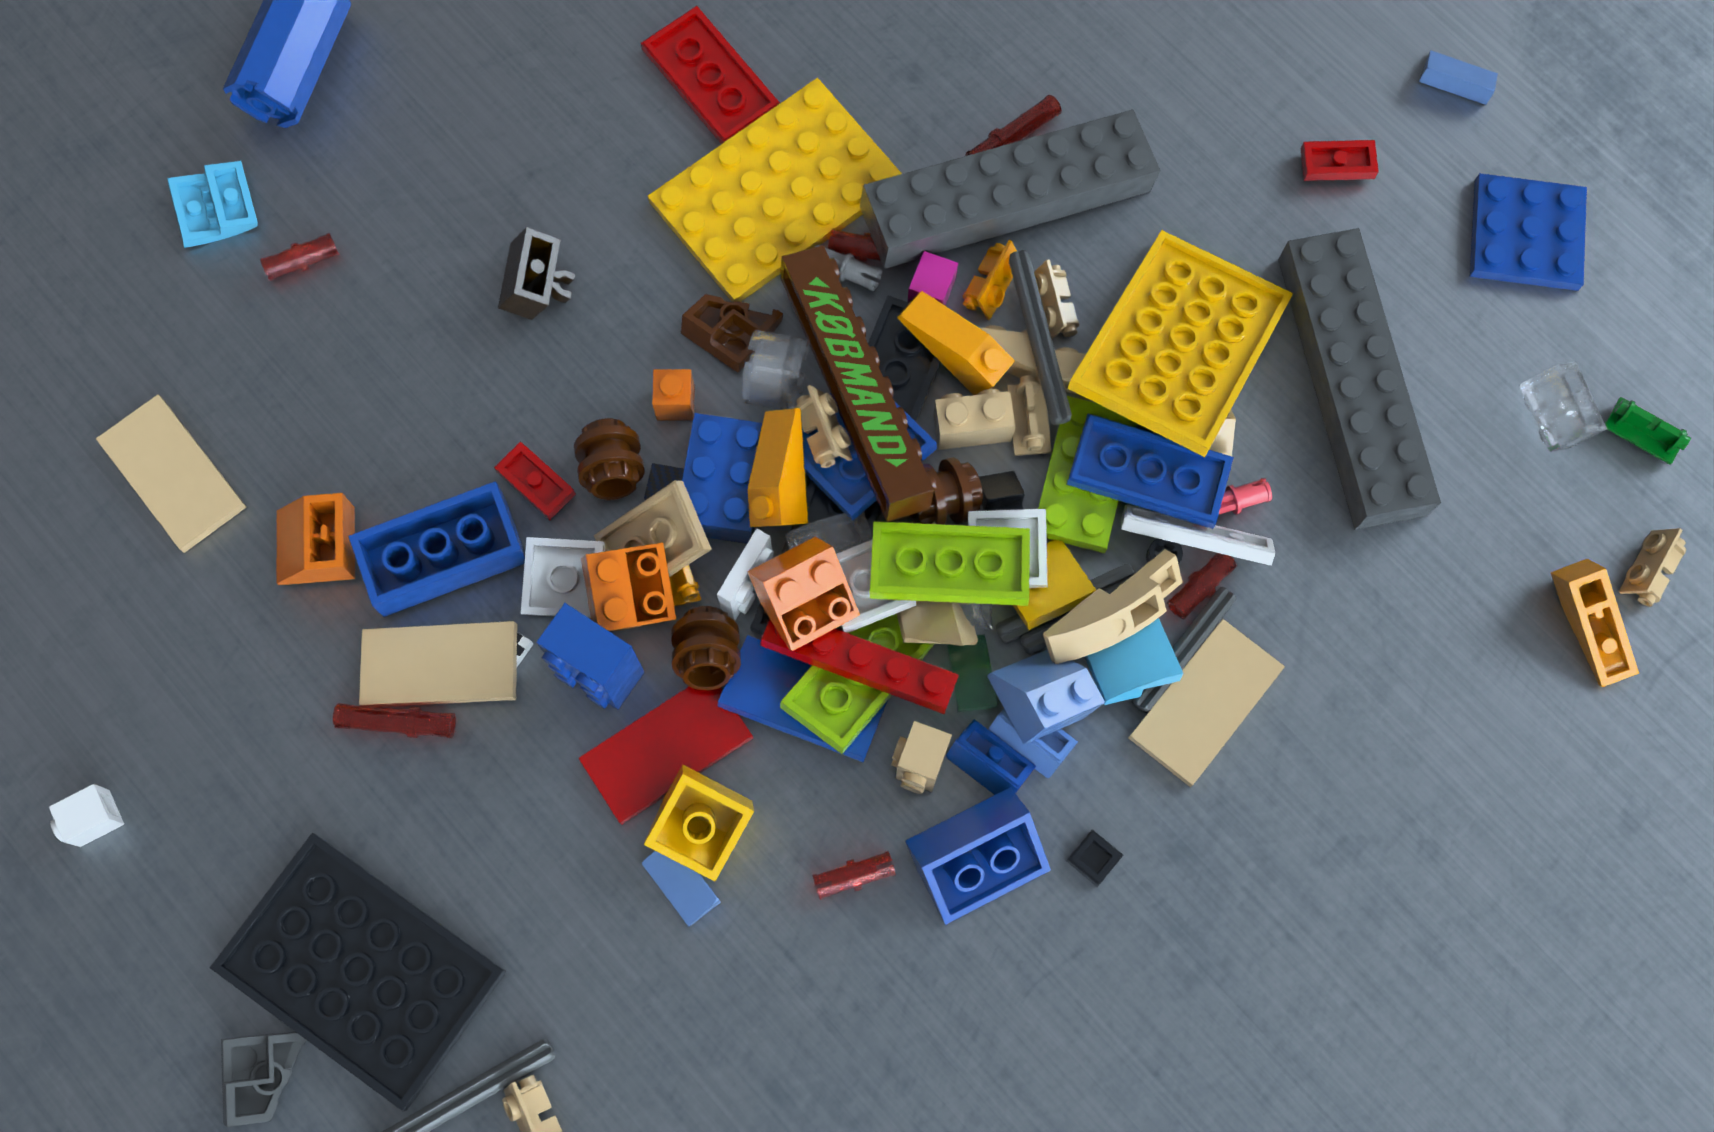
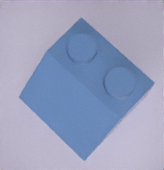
M1048 650L987 675L1023 745L1084 719L1105 703L1086 667L1073 660L1055 664L1051 661Z

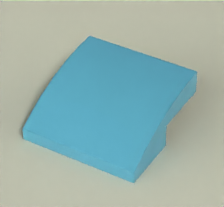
M241 161L204 165L205 173L167 178L184 248L226 239L258 226Z
M1159 618L1121 642L1085 656L1096 686L1105 701L1104 705L1141 697L1144 689L1178 682L1184 674Z

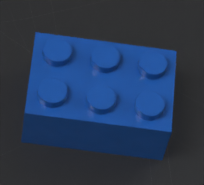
M694 413L682 481L707 538L747 544L755 532L756 527H750L747 489L762 428L761 422Z
M566 603L563 604L536 642L544 652L541 658L555 672L554 676L571 688H574L577 683L581 685L580 688L587 693L586 697L603 709L610 704L619 710L645 673L631 645Z

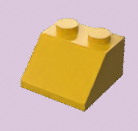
M682 764L660 805L644 845L716 881L754 813L753 802Z

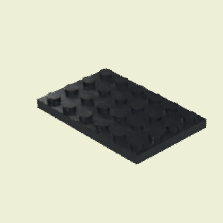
M314 833L308 837L210 966V969L401 1111L408 1110L506 973L503 968Z

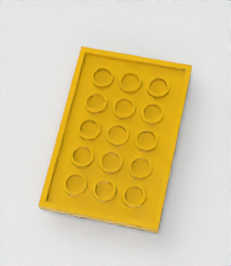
M817 77L648 195V201L731 302H742L781 274L782 256L821 245L862 216L860 201L864 184L902 173Z
M1161 230L1072 376L1067 389L1206 457L1293 293Z

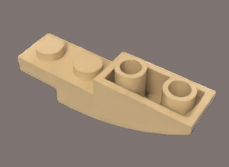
M996 325L980 328L988 333L1015 360L1006 372L1018 378L1031 375L1035 377L1036 382L1041 383L1027 330L1022 332L1006 331L1005 328ZM1068 347L1058 348L1055 350L1065 391L1066 393L1077 394L1067 388L1086 353H1078L1076 349Z
M1164 549L1133 576L1119 585L1111 594L1098 588L1068 614L1053 624L1043 633L1051 661L1059 664L1099 652L1134 635L1167 612L1164 598L1183 583L1176 555Z

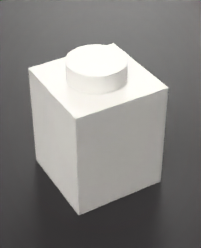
M95 784L49 806L54 818L50 821V825L55 836L61 842L82 847L124 825L110 790Z

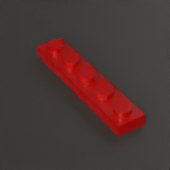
M769 620L761 638L760 646L941 714L946 712L959 674L838 629H833L791 651L772 621Z

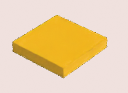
M1052 540L1047 543L1048 588H1029L1028 606L1013 605L1028 630L1071 611L1096 591L1063 541Z

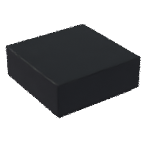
M1092 829L1067 859V862L1098 887L1122 858L1123 854Z

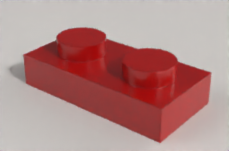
M1375 140L1303 142L1300 148L1304 181L1375 179L1379 173Z
M521 441L494 467L503 479L548 520H551L576 495L575 490Z

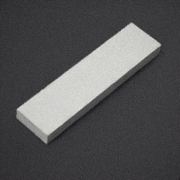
M1129 504L1124 506L1121 530L1272 566L1275 549L1271 538L1217 525L1210 529Z

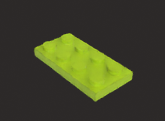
M1067 396L1072 416L1069 422L1059 424L1038 509H1046L1047 539L1063 541L1065 544L1105 554L1118 500L1066 484L1088 413L1132 427H1136L1137 423L1097 403Z
M873 522L870 599L1028 606L1030 528Z
M897 614L848 633L918 660H922L934 646V644L904 643ZM812 665L782 699L780 708L839 753L843 754L892 695Z

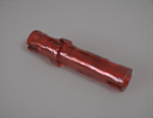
M1047 95L1042 101L1022 113L1002 129L996 128L988 135L989 138L972 150L967 151L965 155L968 156L1023 140L1048 121L1060 115L1062 112L1060 103L1054 96Z
M338 703L333 713V725H335V728L403 733L410 738H417L419 735L452 738L456 728L455 713L422 711L420 707L400 710Z

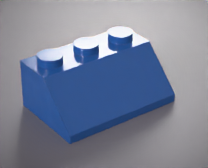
M1011 787L905 840L916 869L945 925L1051 871L1031 814Z

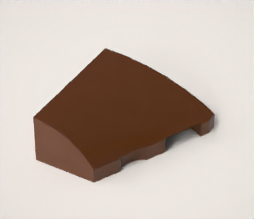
M705 294L682 315L681 334L738 373L770 338L783 320V313L773 309L772 315L749 310V303L740 301L727 302L721 297Z

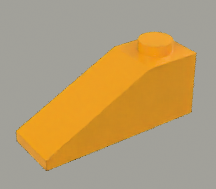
M923 291L919 292L897 317L973 395H978L979 392L994 387L1015 362L988 333Z
M801 408L765 411L747 489L750 527L808 523Z
M1585 559L1551 572L1561 606L1599 686L1605 687L1639 674L1606 568L1589 559Z

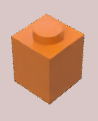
M653 369L652 405L657 421L693 420L695 385L691 369Z

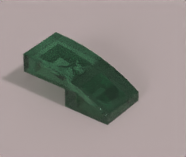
M985 634L977 635L978 642L976 645L959 646L947 644L950 671L959 674L954 688L957 712L997 707L996 692L987 677L992 672Z

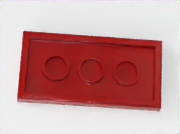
M695 6L641 42L643 52L721 144L780 104L698 6Z
M688 686L578 758L621 825L665 797L682 764L701 773L753 739V735L738 714L718 707V700L723 691L721 687L713 690H698Z

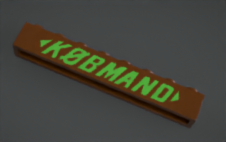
M824 245L782 256L781 281L832 398L836 402L839 414L886 521L889 522L930 509L933 493L937 490L935 478L930 470H925L921 462L922 452L916 438L911 439L907 431L908 422L903 408L897 407L893 400L894 392L888 376L883 377L879 369L880 360L874 346L869 347L865 338L866 328L863 319L860 316H855L852 309L851 293L847 287H842L839 281L840 273L836 260L829 258Z

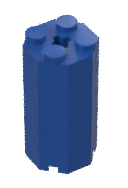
M263 0L223 87L226 94L232 92L230 97L231 103L262 122L267 123L269 117L279 119L276 125L279 127L288 128L298 124L350 9V0Z

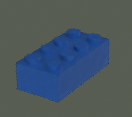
M496 481L349 535L371 604L383 617L525 563V550L506 498Z

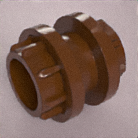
M613 418L595 420L582 428V434L574 442L575 458L580 463L577 468L579 483L589 493L603 500L620 499L634 492L637 489L636 484L645 474L643 459L638 455L641 450L639 435L621 420Z
M955 457L941 460L938 472L930 464H923L926 471L930 470L932 472L937 490L933 493L930 509L908 515L911 521L920 524H932L935 522L936 524L945 525L946 518L949 515L956 524L968 522V511H979L983 501L982 486L975 468L968 462L961 463Z
M699 606L688 610L673 625L671 630V643L674 648L672 652V669L676 675L683 679L684 684L698 690H713L727 684L729 679L737 673L741 665L740 650L737 647L740 641L737 623L728 617L727 612L719 608Z

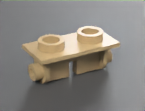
M1046 260L1034 271L1051 338L1053 339L1060 332L1063 333L1064 337L1074 336L1078 333L1079 321L1077 320L1073 302L1061 303V299L1071 297L1066 272L1061 270L1060 265L1051 266L1050 260Z
M1023 376L1020 378L1019 384L1007 385V391H1010L1015 420L1013 434L1014 456L1052 453L1047 405L1041 383L1036 382L1034 376Z
M811 385L807 386L810 395L799 397L796 400L797 406L795 408H801V422L805 433L808 434L815 429L818 430L816 434L807 438L815 462L820 464L822 468H828L835 464L834 458L838 456L848 461L853 460L848 448L851 445L850 438L846 430L839 425L835 415L838 412L836 402L829 393H824Z
M1681 528L1652 530L1645 538L1643 547L1633 566L1626 573V579L1619 590L1620 594L1637 593L1639 595L1638 601L1648 607L1660 602L1662 594L1670 581L1661 573V570L1666 574H1673L1682 556L1686 553V548L1684 547L1686 542L1680 538L1683 531Z
M534 1074L519 1081L520 1090L516 1082L511 1083L503 1090L506 1096L502 1099L504 1110L511 1122L516 1120L520 1132H562L556 1115L542 1122L538 1114L551 1109L552 1106L541 1080L536 1081Z

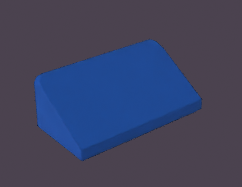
M975 719L955 740L946 754L948 760L994 795L1010 787L1016 793L1036 767V765Z

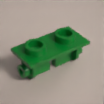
M1620 397L1603 428L1671 465L1679 450H1684L1691 440V437L1687 436V430H1680L1635 405V401H1628Z

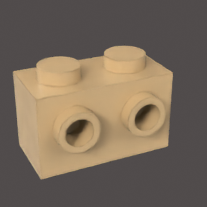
M986 389L979 392L978 395L971 396L951 393L935 400L933 418L938 450L1012 442L1015 420L1010 391L1000 392L998 389Z
M917 721L913 722L908 738L900 736L892 757L891 766L897 768L895 779L902 781L901 787L917 794H923L924 789L930 792L933 791L952 734Z

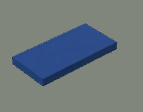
M1088 413L1066 485L1213 529L1218 519L1234 457L1209 450L1206 457H1203L1159 434Z
M747 635L740 650V668L725 684L718 700V707L839 753L780 708L782 699L812 665L760 646L761 640ZM887 702L842 755L864 763Z

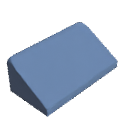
M1430 50L1419 82L1486 105L1494 94L1498 73Z
M1005 709L998 714L988 729L1036 765L1035 769L1046 778L1052 776L1078 743L1064 730L1059 729L1023 745Z
M654 851L642 862V865L688 927L721 903L703 877L694 870L657 851Z

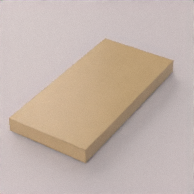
M159 394L96 438L183 553L247 508Z
M1222 619L1183 668L1184 674L1181 680L1171 683L1128 739L1185 784L1192 787L1285 666Z
M514 621L362 629L359 705L363 708L516 700L517 624Z

